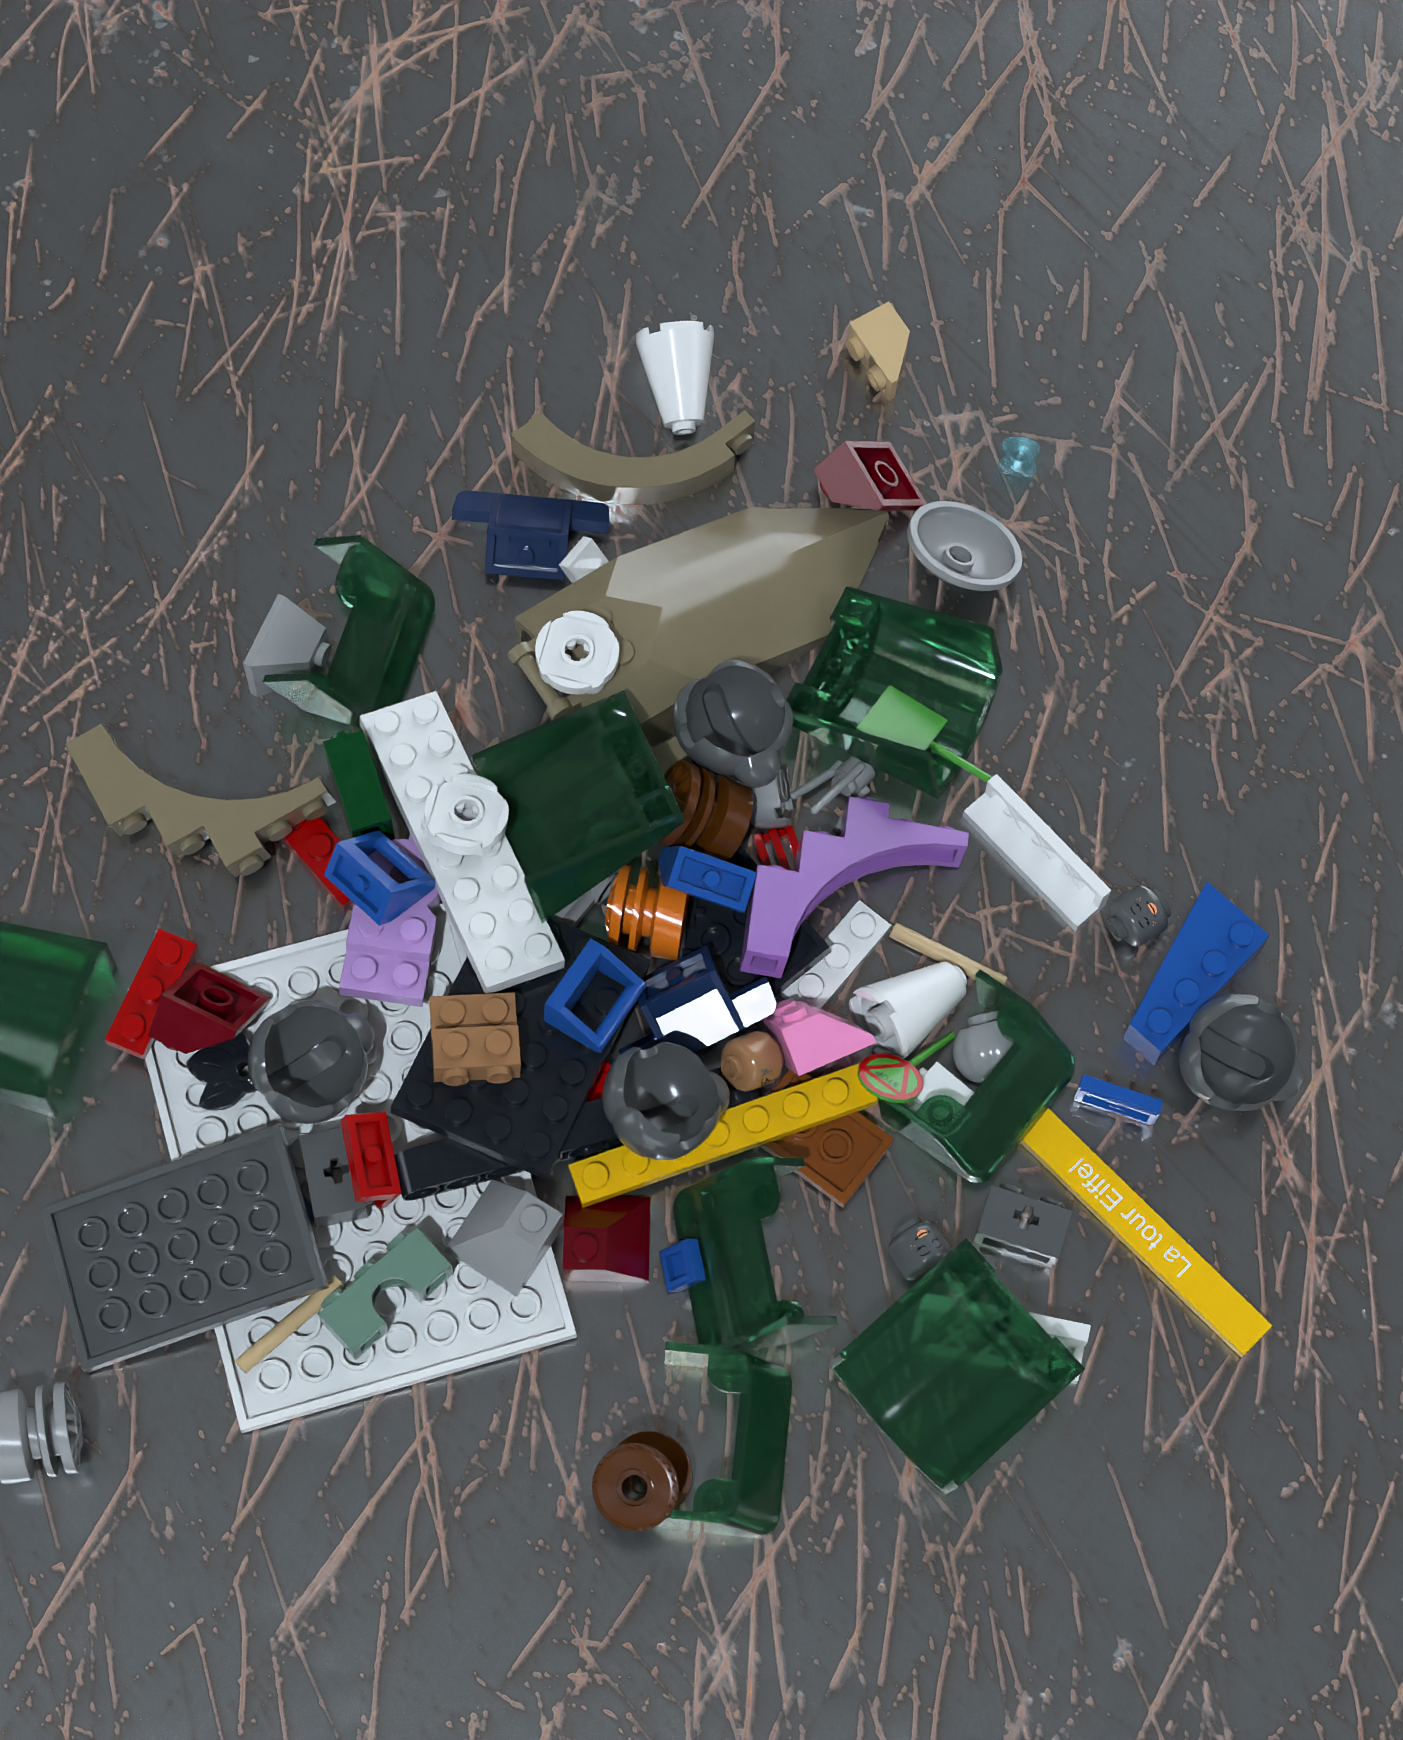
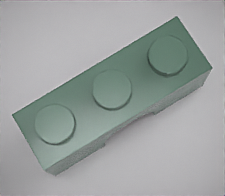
M417 1227L409 1234L406 1231L398 1234L387 1245L386 1249L389 1251L377 1262L372 1259L365 1263L355 1273L354 1278L356 1281L344 1291L340 1288L333 1291L321 1304L323 1310L318 1314L322 1324L355 1360L388 1332L386 1322L375 1311V1302L381 1292L390 1287H403L412 1292L422 1302L453 1275L450 1262Z

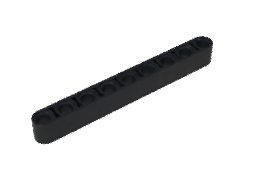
M721 1067L708 1070L718 1074L726 1082L730 1091L728 1109L762 1097L760 1087L748 1092L737 1090L723 1076ZM602 1098L585 1102L556 1163L624 1145L615 1134L613 1125L605 1115ZM450 1138L410 1148L394 1155L401 1195L405 1201L418 1200L524 1172L522 1169Z

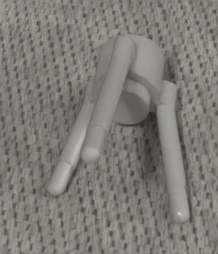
M852 754L844 762L837 760L828 770L791 792L790 797L791 799H797L834 777L832 779L834 786L811 808V813L817 814L839 793L845 796L853 794L855 798L865 797L870 792L867 784L875 778V771L865 758L858 754ZM843 813L831 832L833 836H840Z

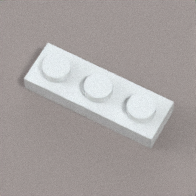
M859 900L824 940L830 946L831 953L781 992L780 996L785 1000L795 999V1002L800 1000L823 1010L890 931L891 924Z

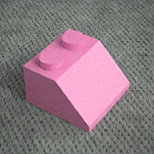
M795 999L781 1001L777 1003L776 1009L771 1015L763 1018L769 1036L775 1039L782 1047L784 1053L783 1065L798 1076L876 1043L874 1035L853 1022L800 1000L795 1002Z

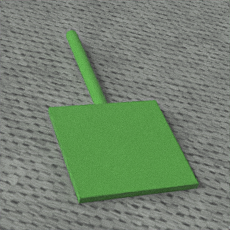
M891 685L887 687L856 728V731L913 766L917 764L929 747L986 783L992 778L989 774L934 742V739L948 720Z

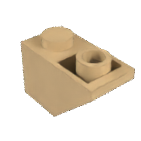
M889 301L849 322L846 347L855 361L860 360L867 369L866 374L871 386L876 391L881 390L888 401L896 396L910 335L909 329Z

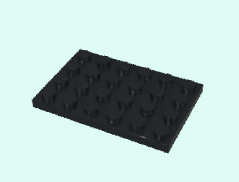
M544 915L565 959L564 968L494 992H515L521 1060L520 1078H512L509 1082L500 1084L490 1083L487 1080H469L468 1083L459 1086L434 1082L430 1028L391 1105V1114L548 1180L625 1018L602 1052L598 1053L543 1021L545 1003L590 938L605 946L643 981L650 969L651 959ZM468 956L447 996L485 994ZM598 971L571 1012L595 1032L626 987Z

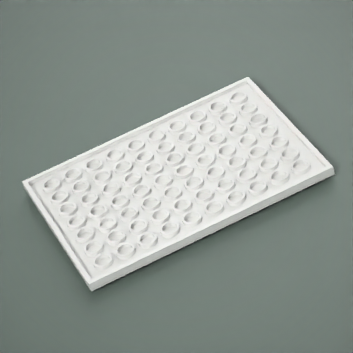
M443 903L439 904L432 912L437 918L436 937L423 1007L339 995L349 929L211 966L210 968L271 997L269 1004L240 1032L249 1039L250 1043L257 1028L270 1015L301 1000H318L333 1005L342 1013L352 1012L364 1016L374 1029V1047L367 1055V1076L355 1099L341 1113L327 1121L315 1124H301L289 1121L278 1115L270 1107L265 1096L259 1091L244 1093L236 1105L225 1110L211 1111L202 1109L199 1106V1101L206 1084L195 1078L186 1066L187 1060L197 1051L184 1054L180 1051L168 1049L161 1042L154 1040L145 1060L171 1161L280 1124L284 1127L302 1195L311 1203L299 1139L300 1135L340 1128V1120L345 1115L386 1111L394 1155L410 1148L448 1139L443 1135L391 1114V1105L431 1028L429 997L448 995L467 958L464 947ZM215 1044V1045H212V1046H209V1047H210V1048H217V1045ZM248 1065L240 1072L241 1076L249 1075ZM341 1168L334 1169V1183L343 1182ZM524 1171L494 1179L525 1190L537 1197L529 1172ZM490 1181L413 1201L403 1200L400 1194L386 1208H377L374 1201V1203L366 1205L368 1218L320 1228H317L314 1221L312 1230L326 1279L328 1281L335 1275L344 1285V1290L356 1281L354 1275L365 1263L372 1259L377 1262L389 1252L386 1247L398 1234L403 1231L409 1234L416 1227L450 1262L453 1275L422 1302L412 1292L403 1287H390L381 1292L375 1302V1311L386 1322L388 1332L357 1360L350 1355L322 1324L319 1312H317L246 1374L235 1363V1360L312 1294L214 1328L240 1431L242 1433L576 1338L575 1327L552 1247L550 1246L517 1297L445 1252V1248Z

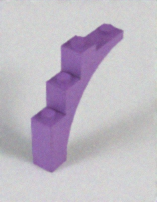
M849 796L841 819L840 836H833L824 831L811 832L804 830L796 852L794 871L786 870L777 865H757L755 871L757 875L748 903L740 971L781 978L789 957L792 941L799 927L823 900L840 887L867 874L894 867L937 865L959 868L968 847L969 832L958 831L949 826L936 827L915 823L913 820L905 818H888L890 804L877 802L868 797L855 798Z

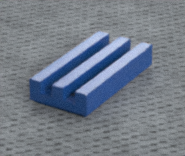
M1085 1074L1082 1075L1074 1096L1075 1101L1150 1126L1155 1124L1164 1102L1163 1100Z

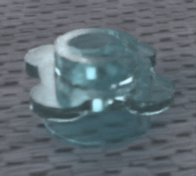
M1025 437L1006 438L1002 442L1004 455L999 461V469L1005 474L1018 472L1022 473L1025 477L1034 476L1038 469L1035 460L1036 456L1040 454V445ZM1018 454L1022 455V456H1023V459H1022V460H1018V459L1016 458V455H1018Z

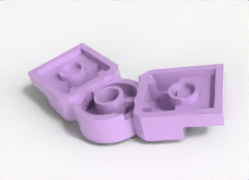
M507 827L505 836L519 863L526 858L527 849ZM409 834V839L391 840L429 874L411 834ZM378 850L368 856L393 880L411 881ZM436 887L393 921L380 926L356 904L353 905L346 940V954L339 985V995L423 1007L436 937L437 918L432 912L441 901Z

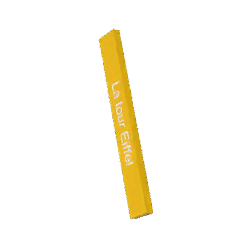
M1027 1087L997 1115L996 1120L1240 1358L1273 1326Z

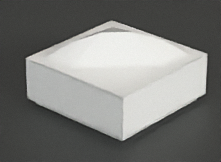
M583 536L559 566L569 580L574 583L609 561L593 539Z

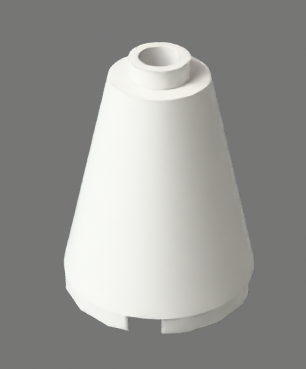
M699 321L666 322L659 324V332L649 334V327L643 328L636 333V345L665 428L672 429L673 434L676 435L696 432V426L703 424L714 342L713 326L709 325L704 330L703 322Z
M940 962L862 986L853 992L856 996L849 1001L852 1020L854 1024L874 1035L877 1046L871 1050L874 1054L886 1053L905 1059L965 997L966 976L958 966L951 965L948 962Z

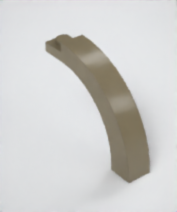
M744 410L718 431L686 449L660 456L626 457L598 451L579 443L558 429L541 412L511 434L512 453L540 477L578 496L615 504L641 505L661 503L698 493L734 472L735 454L740 455L745 452L754 441L755 420Z

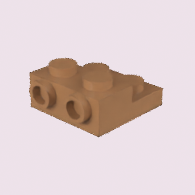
M515 992L429 997L434 1082L459 1086L468 1083L469 1080H487L490 1083L500 1084L509 1082L512 1078H520L521 1060Z

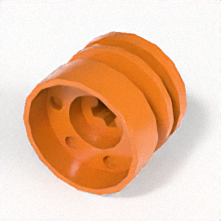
M621 864L618 875L613 885H611L605 918L608 942L620 946L622 934H629L628 950L635 953L641 937H650L651 957L678 960L689 895L664 887L662 879H660L658 888L649 887V869L645 867L641 868L638 884L633 885L631 884L632 865Z

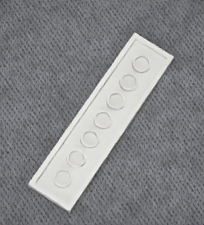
M434 691L361 715V729L430 876L435 879L436 890L484 993L491 994L564 968L565 959L505 834L494 845L492 851L483 856L451 853L439 846L433 845L429 841L428 831L424 824L425 801L429 792L437 784L440 787L444 783L450 782L452 776L459 774L476 775L437 692ZM464 808L462 813L455 812V815L463 821H470L476 818L472 815V809Z

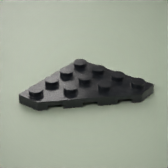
M741 845L734 855L726 861L754 872L757 868L756 862ZM689 895L686 919L687 931L682 957L708 945L715 957L720 977L729 994L765 977L764 975L740 971L748 903L745 913H739ZM807 920L799 927L792 941L782 977L767 976L775 997L831 953L830 946ZM725 1038L699 1050L698 1052L703 1057L707 1052H709L712 1048H714Z

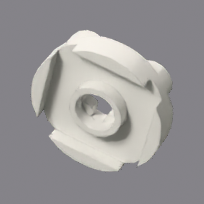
M570 611L563 613V617L556 619L552 623L550 620L545 624L538 634L535 645L536 663L541 679L553 688L568 694L579 695L600 692L604 685L613 677L619 663V643L614 633L609 629L608 623L600 616L590 612ZM576 644H581L584 646V653L588 654V656L581 658L580 661L571 660L569 654H565L566 650H574Z
M459 774L452 776L450 782H446L440 787L437 784L429 792L424 808V824L428 831L429 841L433 845L455 854H475L478 856L489 854L494 845L502 839L507 829L509 808L506 799L503 800V797L497 792L498 787L494 783L478 775ZM464 808L472 809V815L476 818L470 821H463L455 815V812L462 813Z

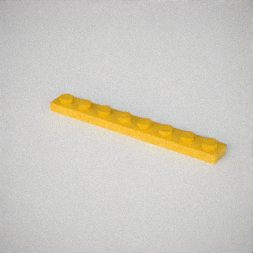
M858 1063L727 1109L720 1116L719 1122L711 1135L696 1149L680 1158L670 1161L648 1159L633 1153L624 1145L569 1164L568 1170L582 1208L886 1101L870 1094L861 1085L857 1076L860 1064Z

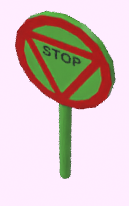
M947 1033L909 1061L886 1053L872 1054L865 1057L858 1066L857 1076L861 1085L870 1094L885 1101L907 1103L917 1099L923 1090V1078L915 1067L955 1038V1033Z

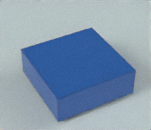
M685 1239L659 1251L667 1292H681L706 1280L698 1239Z

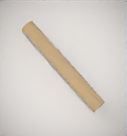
M899 923L895 924L889 936L938 962H948L951 965L958 966L965 975L999 992L1003 990L1008 977Z
M335 1275L327 1281L329 1288L309 1296L235 1360V1363L245 1374L322 1309V1302L333 1291L339 1288L342 1291L345 1289L344 1285Z

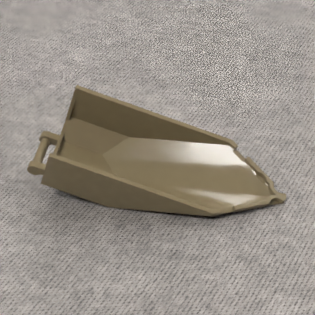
M749 507L623 554L514 618L516 646L508 652V657L515 667H521L547 705L546 713L553 722L560 721L581 708L596 736L599 762L618 760L644 752L675 733L672 714L679 691L692 680L706 678L719 663L726 660L747 661L771 675L838 635L845 622V615L853 598H856L877 551L878 541L884 527L889 523V514L887 511L854 508ZM586 611L596 614L608 623L609 629L617 638L619 643L618 667L613 677L598 693L570 694L567 697H561L555 688L541 679L535 660L536 640L543 626L550 620L552 623L556 619L563 617V613ZM576 644L574 650L567 649L565 652L574 661H580L581 658L588 656V654L584 653V646L581 644Z

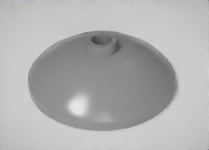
M952 501L932 502L920 507L913 514L907 529L908 541L919 562L934 576L952 586L977 592L1002 589L1015 580L1022 567V552L1012 533L997 519L973 506Z

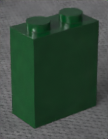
M343 730L333 734L329 740L323 741L329 772L350 838L380 830L390 840H395L392 818L363 730L356 732L353 730Z

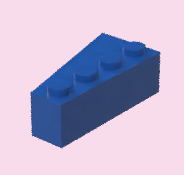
M1206 881L1134 1014L1123 1039L1150 1063L1155 1065L1188 1030L1194 1013L1204 1004L1223 993L1262 951L1270 935Z

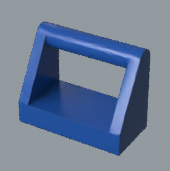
M380 830L337 842L324 874L326 878L379 926L393 921L430 893L436 886L435 879ZM378 850L411 881L398 884L368 856Z
M683 846L664 847L659 856V868L664 887L739 913H745L757 872Z
M590 938L546 1001L543 1021L595 1052L601 1053L646 988V983L605 946ZM600 971L626 988L599 1027L593 1032L571 1010L597 972Z

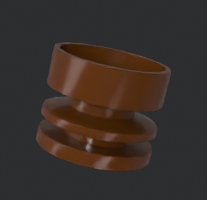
M685 760L677 761L666 771L652 797L647 821L649 838L654 843L662 846H683L711 857L728 861L741 845L748 830L753 805L751 788L740 781L724 775L713 776V773L704 767L698 768L691 762Z

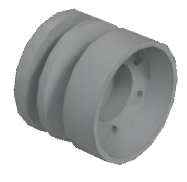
M67 1381L54 1384L53 1403H51L47 1387L44 1384L38 1385L35 1391L34 1406L32 1407L28 1406L26 1397L20 1388L0 1391L1 1483L7 1485L32 1481L35 1475L37 1459H42L49 1477H57L59 1456H61L64 1470L68 1475L79 1473L80 1452L83 1446L82 1426L79 1410L73 1400Z

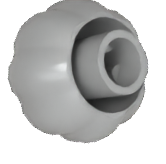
M999 1011L967 1018L968 1028L958 1031L952 1047L953 1060L957 1069L968 1080L986 1084L988 1091L1013 1086L1011 1078L1015 1077L1025 1067L1030 1054L1028 1037L1023 1028L1011 1018L1001 1020Z

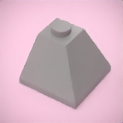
M280 594L277 595L243 662L250 693L257 697L312 678L317 667H323L326 664L332 646L328 641L326 627L287 597Z
M492 1179L445 1248V1252L517 1297L564 1227L563 1214L525 1190Z

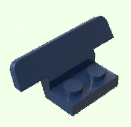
M462 491L457 494L452 508V520L488 523L485 573L565 580L566 574L559 564L567 556L570 530L609 534V507L600 502Z
M708 945L646 975L644 979L646 988L638 998V1003L653 1033L619 1049V1053L622 1054L632 1047H638L641 1050L649 1049L661 1042L681 1045L695 1053L771 1015L776 1009L777 1001L767 976L729 994L720 977L715 957Z

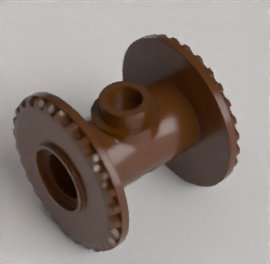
M642 1431L632 1434L618 1444L616 1448L609 1451L596 1466L592 1479V1493L595 1504L600 1513L610 1523L628 1531L652 1529L666 1520L687 1498L693 1480L692 1465L684 1448L672 1437L656 1431ZM639 1476L645 1480L647 1486L641 1482Z

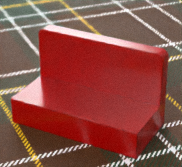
M386 1111L345 1115L340 1122L355 1202L375 1201L377 1208H386L401 1194Z

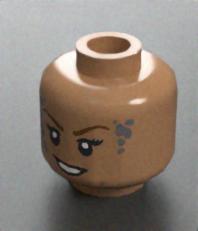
M760 1031L728 1041L723 1047L721 1055V1071L723 1076L737 1090L744 1092L775 1082L781 1075L784 1063V1053L780 1044L767 1033Z

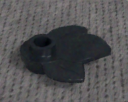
M239 1033L233 1039L216 1044L217 1048L208 1047L198 1050L187 1060L186 1066L191 1074L200 1082L206 1084L199 1101V1106L202 1109L211 1111L225 1110L236 1105L244 1093L258 1091L252 1084L249 1075H240L242 1069L248 1065L250 1046L249 1039L242 1033Z

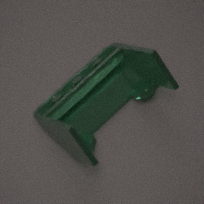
M361 535L316 538L314 546L340 564L335 580V589L338 598L342 603L351 608V612L327 677L319 672L265 675L263 683L305 712L361 728V715L402 702L435 610V597L427 584Z
M979 969L975 974L978 1002L992 1012L998 1011V1030L1003 1037L1013 1043L1012 1047L964 1106L952 1097L936 1095L927 1099L917 1112H914L903 1103H893L877 1097L883 1122L960 1176L974 1183L986 1182L994 1177L1070 1082L1075 1073V1058L1072 1051L1030 1002Z
M751 1157L681 1190L675 1198L673 1215L678 1241L698 1239L706 1280L688 1288L699 1345L710 1356L731 1355L794 1343L838 1325L836 1316H805L800 1304L794 1300H780L777 1302L761 1222L771 1218L778 1209L780 1193L777 1179L804 1167L803 1158Z
M666 1341L664 1364L707 1368L708 1379L714 1388L724 1393L740 1394L732 1480L709 1479L703 1482L695 1492L693 1512L673 1510L666 1520L654 1528L749 1538H763L770 1535L779 1523L792 1394V1379L789 1372L779 1364L734 1348Z

